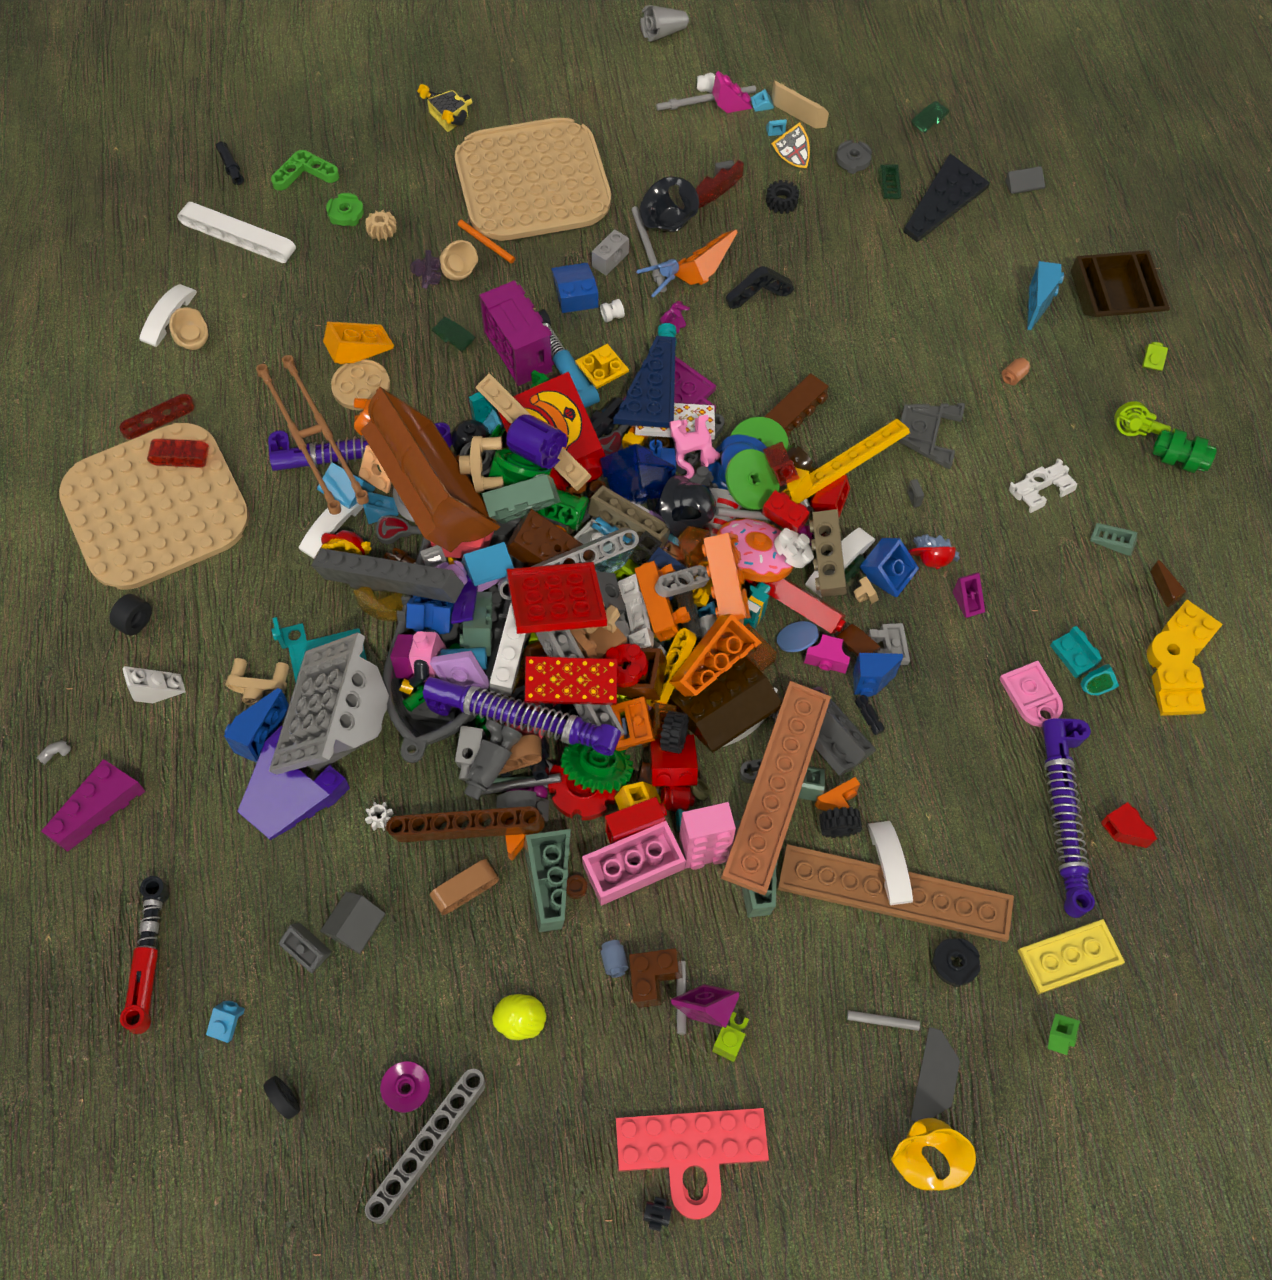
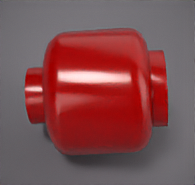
M666 786L662 788L660 801L664 804L667 811L676 812L677 809L687 811L690 806L694 805L695 796L692 794L690 786Z

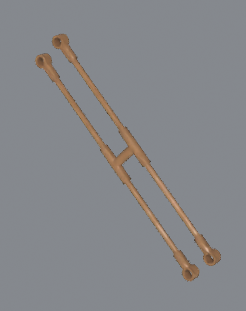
M291 355L284 356L282 358L283 366L294 376L318 424L300 431L295 423L292 422L272 384L267 365L259 364L256 367L257 374L268 385L288 423V428L297 446L302 450L320 484L328 503L329 513L332 515L339 514L342 510L340 502L335 500L332 493L327 489L303 440L305 437L320 432L323 433L326 440L331 444L349 477L357 503L360 505L368 503L367 491L363 490L359 482L355 480L333 439V434L303 385L293 357Z

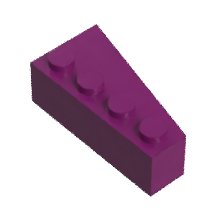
M103 759L41 832L68 852L93 833V829L101 823L105 824L110 820L111 815L120 808L123 810L130 804L129 801L137 795L141 796L146 791L138 781Z

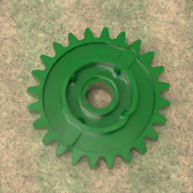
M581 743L569 744L568 747L565 746L561 758V768H564L563 774H569L568 780H575V786L582 784L583 790L590 788L592 793L596 789L601 794H603L604 790L612 793L613 788L619 791L620 787L626 786V783L630 782L634 769L632 767L633 761H630L631 756L625 755L626 750L616 751L615 749L613 755L607 756L596 752L592 746L588 747Z

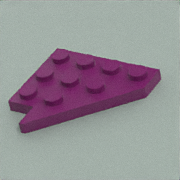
M675 356L674 403L714 405L707 398L716 390V385Z

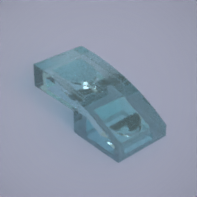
M632 548L595 564V570L611 573L620 569L626 564L634 549Z

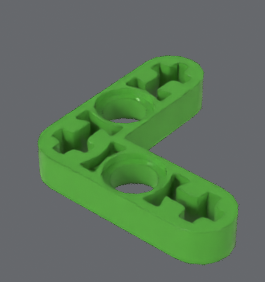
M299 150L271 177L274 189L282 191L288 188L304 171L328 183L336 182L339 179V172L335 165L308 151ZM316 164L321 165L319 168H312ZM290 168L295 169L293 172H287Z

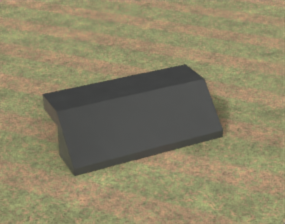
M820 686L812 688L813 690L826 694ZM830 699L815 749L840 776L854 769L872 755L876 749Z

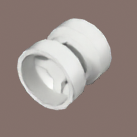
M620 299L613 300L610 304L603 303L600 305L601 314L606 323L612 321L613 318L620 319L625 316Z

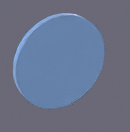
M807 621L792 623L780 631L777 636V644L780 649L786 652L805 650L816 642L819 636L818 628L815 624Z

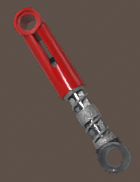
M157 876L145 878L140 885V892L143 895V907L145 908L142 910L144 918L141 920L139 928L141 938L137 941L139 946L133 950L125 1009L120 1015L121 1025L133 1034L144 1033L151 1024L149 1012L158 950L154 947L155 939L158 938L155 936L158 934L160 925L158 923V919H160L158 917L159 910L162 909V904L166 902L170 895L168 886ZM159 886L157 893L151 894L152 889ZM140 1014L139 1021L131 1025L133 1017Z

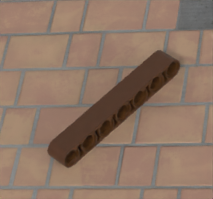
M527 806L394 816L388 820L386 830L395 840L403 843L533 834L540 832L544 828L545 820L535 807ZM537 816L533 823H528L531 817ZM514 818L510 825H506L508 819ZM492 819L490 825L483 827L487 820ZM469 821L467 827L461 828L464 822ZM447 822L446 827L442 830H439L440 826L443 823ZM425 824V827L421 831H418V828L421 825ZM403 826L402 830L396 833L397 829Z

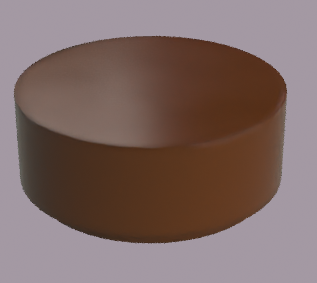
M580 875L568 877L566 895L571 899L584 897L587 892L585 878Z

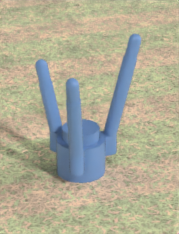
M670 259L664 263L662 262L658 265L636 271L639 274L660 269V273L667 277L653 292L652 297H655L671 280L675 279L674 274L679 271V265L676 260Z

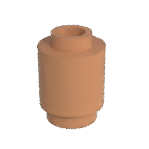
M1025 358L1015 359L1002 371L1004 382L1016 385L1028 374L1030 369L1029 362Z

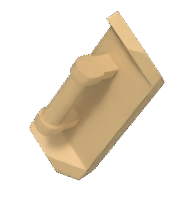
M774 80L771 94L774 106L813 128H825L827 126L829 113L824 107Z

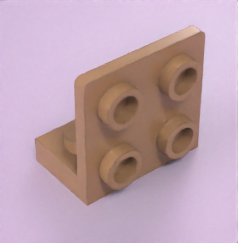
M598 627L591 634L584 631L583 628L569 629L585 658L603 659L609 648L627 642L626 636L618 627L614 633L603 627Z

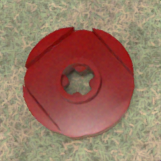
M621 644L609 648L606 652L604 659H617L618 687L634 686L639 682L638 679L642 675H646L648 659L639 645ZM624 662L631 663V665H627V669H623L621 666Z

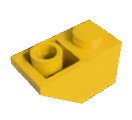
M643 781L623 786L614 797L619 810L657 797L658 802L661 803L655 786Z

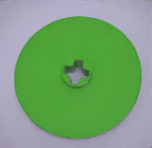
M753 417L744 420L735 427L731 436L740 434L758 439L772 453L776 468L781 465L782 454L789 447L787 434L779 423L766 417Z
M754 449L740 451L730 459L725 475L729 493L739 505L746 509H763L764 504L775 490L779 492L780 477L775 464L766 454Z

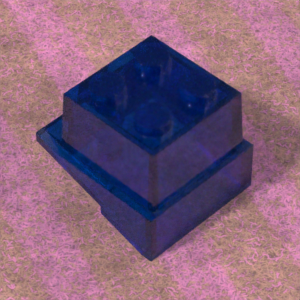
M639 444L631 445L600 458L603 477L608 478L610 490L630 502H635V504L647 503V499L661 497L668 481V472L676 470L674 465L653 455V451Z

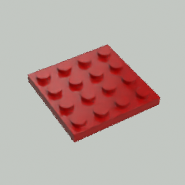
M594 562L507 569V580L517 634L607 626V616Z

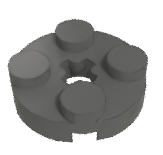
M848 140L839 145L836 161L848 173L855 174L857 171L864 170L870 165L872 150L864 142L853 143V140Z

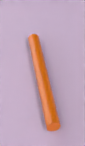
M462 219L459 220L458 226L509 263H514V256Z

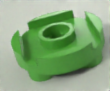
M351 193L338 194V198L334 200L331 198L326 205L327 214L332 224L356 226L364 214L362 201L358 200V197Z

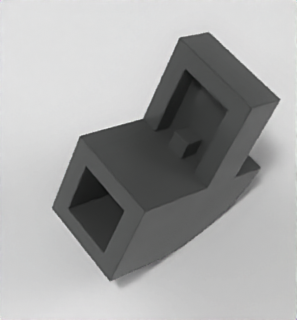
M515 790L497 796L496 809L531 806L540 812L545 823L548 822L549 800L537 797L536 792Z

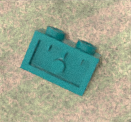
M480 392L469 397L473 420L483 423L492 410H497Z
M1077 626L1072 627L1069 633L1050 644L1051 648L1075 678L1096 668L1102 659L1098 649L1092 646L1086 634Z

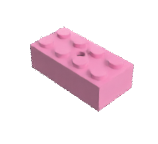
M729 802L682 812L678 844L686 860L685 869L691 868L695 870L704 867V864L713 862L716 865L727 861L736 830Z
M667 821L582 856V865L601 906L684 870L686 863Z

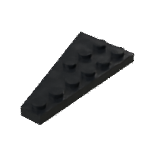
M950 153L905 226L904 233L914 241H920L988 189L990 182Z

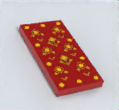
M526 656L525 703L616 705L617 659Z

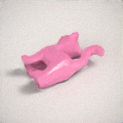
M708 415L695 418V432L690 433L686 431L687 419L669 422L671 436L675 442L676 462L679 467L687 471L684 477L688 479L695 475V469L692 464L684 460V455L700 450L701 466L705 467L720 459V453L712 447L711 435L706 427V422L709 419Z

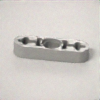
M697 565L660 576L654 588L658 595L670 597L704 587L710 578L706 567ZM678 578L685 579L688 584L684 585L680 583Z

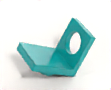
M277 617L272 618L274 628L271 629L274 641H279L282 649L288 648V645L307 641L303 623L281 628ZM292 631H299L301 636L297 640H290L289 634Z

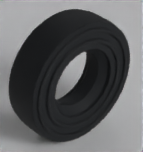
M273 1076L263 1084L267 1097L282 1116L286 1119H291L300 1112V1105L296 1097L279 1077Z

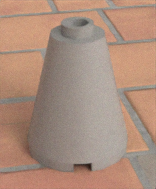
M647 5L642 9L644 17L640 21L643 36L645 38L648 37L649 40L647 41L649 42L683 30L689 23L688 15L682 10Z

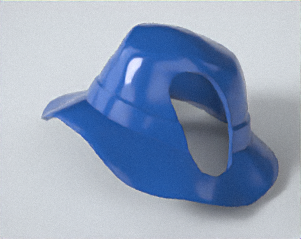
M740 434L729 436L715 449L719 453L722 452V465L720 462L715 461L707 467L712 472L714 478L711 483H716L719 489L728 490L725 478L726 468L730 459L740 451L746 449L761 451L775 464L774 457L770 450L754 437Z

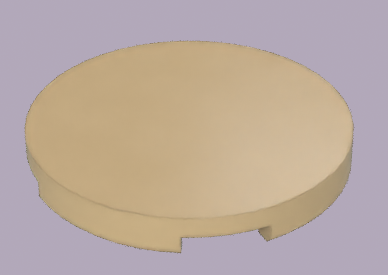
M367 359L356 363H345L337 369L331 380L334 398L340 405L351 410H363L361 408H354L355 398L372 399L379 387L388 392L390 391V379L386 369L379 363Z

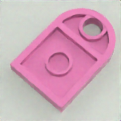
M1039 661L1000 676L999 680L1019 714L1027 723L1036 727H1042V723L1048 719L1043 718L1040 711L1049 712L1051 715L1050 719L1059 718L1062 714V699Z

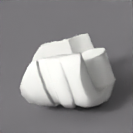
M710 72L697 76V89L700 92L712 93L715 75Z

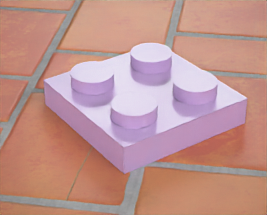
M472 651L432 657L430 665L439 679L465 687L472 685L481 689L489 688L490 681Z

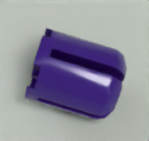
M523 414L513 421L507 432L506 440L509 450L541 468L551 469L555 467L560 461L557 457L562 447L566 448L567 436L565 433L532 415Z

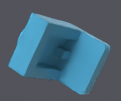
M223 1001L215 1006L206 1035L229 1043L233 1038L238 1017L244 1014L245 1008L238 1006L233 1001Z

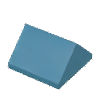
M332 462L322 479L335 500L350 509L357 504L355 492L351 486L352 483L345 470ZM353 474L363 490L368 492L375 490L373 485ZM319 484L317 490L324 494Z
M505 542L466 553L461 561L474 586L506 577L507 569L514 568Z

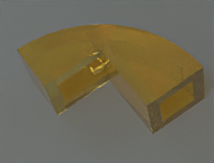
M361 587L353 591L358 605L368 615L383 621H397V611H402L403 607L401 601L402 593H395L377 601L369 587Z

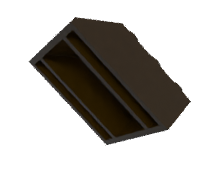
M1149 250L1076 257L1071 274L1084 315L1103 317L1169 311L1170 308Z
M743 657L696 696L685 697L674 687L666 706L671 711L687 714L689 719L688 729L714 753L779 710L782 702L768 678L746 657Z

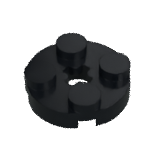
M949 938L942 941L935 949L931 962L936 975L943 982L953 987H960L972 982L979 974L981 967L978 950L971 942L962 938ZM951 957L955 959L957 957L961 958L960 964L962 967L953 966Z

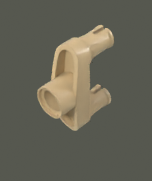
M473 436L470 455L459 456L460 474H471L476 493L504 487L503 476L484 477L482 474V453L484 450H502L501 437L483 438L482 436Z
M241 658L234 659L231 674L228 675L225 685L232 691L243 694L242 701L245 704L252 706L277 688L281 689L285 694L287 687L286 678L289 671L288 664L278 662L273 679L266 680L244 677L247 661Z

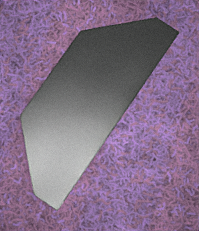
M929 1027L911 1115L912 1121L933 1118L952 1106L960 1060L943 1032Z

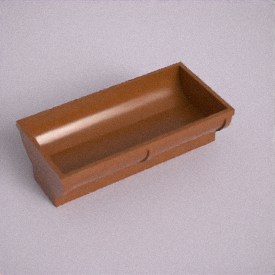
M379 387L368 407L371 421L361 430V433L424 538L452 552L462 542L476 541L488 536L494 530L497 531L500 525L496 520L489 517L485 502L480 494L476 493L468 475L460 474L459 461L433 421L382 387Z

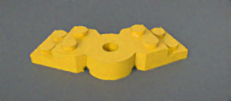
M1186 600L1164 626L1162 632L1154 638L1147 649L1148 662L1153 668H1157L1152 676L1160 716L1203 714L1206 711L1201 692L1204 684L1200 668L1192 662L1223 624L1189 600Z

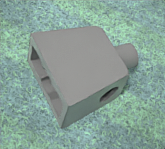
M461 726L455 758V763L461 768L460 780H469L468 775L482 740L488 741L483 729Z

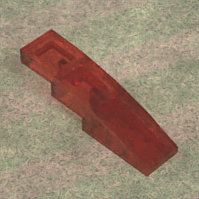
M738 160L729 171L722 168L713 179L706 176L696 188L699 208L714 201L738 182L743 176V162Z

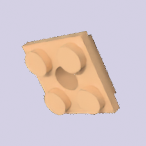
M366 445L358 477L377 489L389 493L391 481L370 446Z

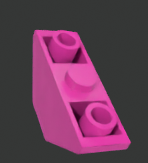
M720 71L716 72L712 93L717 105L726 113L752 109L749 94L747 92L743 93L737 83L733 84L728 75H723Z

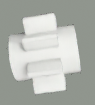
M374 802V806L371 809H366L369 817L365 818L367 824L372 823L371 827L374 831L377 828H382L385 831L386 824L390 819L389 816L394 814L393 810H387L386 802L382 805H377ZM381 814L382 818L378 819L377 815Z

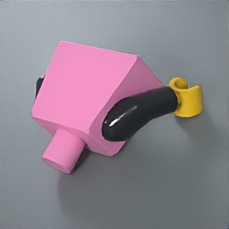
M427 629L424 632L418 631L414 634L409 653V660L414 675L409 680L403 679L399 691L410 695L414 687H417L422 682H426L429 677L438 679V675L430 665L432 657L441 654V649H446L439 632Z

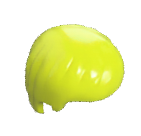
M513 994L504 997L497 1004L492 1021L497 1031L510 1040H523L534 1038L540 1034L546 1022V1012L543 1004L537 998L524 994Z

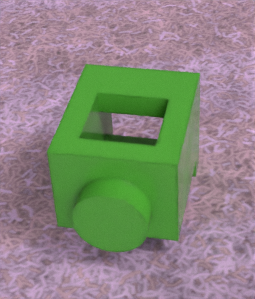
M1055 1014L1050 1031L1048 1049L1068 1055L1070 1046L1075 1047L1080 1021Z

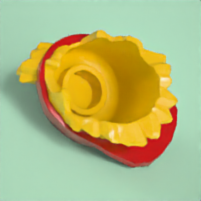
M342 530L336 535L324 533L321 537L323 544L321 548L359 555H367L372 549L370 547L371 542H364L360 535L352 531Z

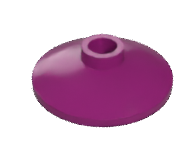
M405 1061L393 1065L386 1071L381 1081L380 1092L382 1099L390 1109L396 1112L407 1113L418 1109L426 1101L430 1092L428 1074L420 1065L414 1062ZM409 1084L411 1086L410 1091L407 1093L402 1092V1087Z

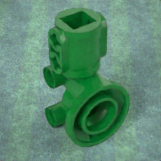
M502 448V450H496L488 477L503 476L505 487L533 479L534 476L539 474L550 476L552 468H541L514 454L509 448ZM557 489L561 502L536 512L544 518L547 517L569 525L570 529L577 531L585 516L589 498L585 496L579 497Z

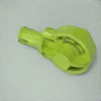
M1137 401L1123 404L1118 408L1114 416L1116 427L1126 436H1136L1139 434L1146 436L1147 433L1151 432L1159 435L1161 430L1171 431V426L1154 421L1157 416L1150 413L1144 404Z

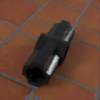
M614 398L602 411L597 410L590 418L598 439L603 434L608 435L615 426L613 424L614 417L624 401L621 398Z

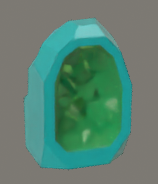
M1110 664L1103 665L1089 672L1080 683L1083 691L1090 695H1101L1119 686Z

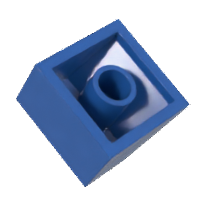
M882 538L860 565V568L870 582L894 597L899 596L919 569L900 538Z
M859 653L853 670L854 695L871 697L879 693L896 676L903 660V654Z

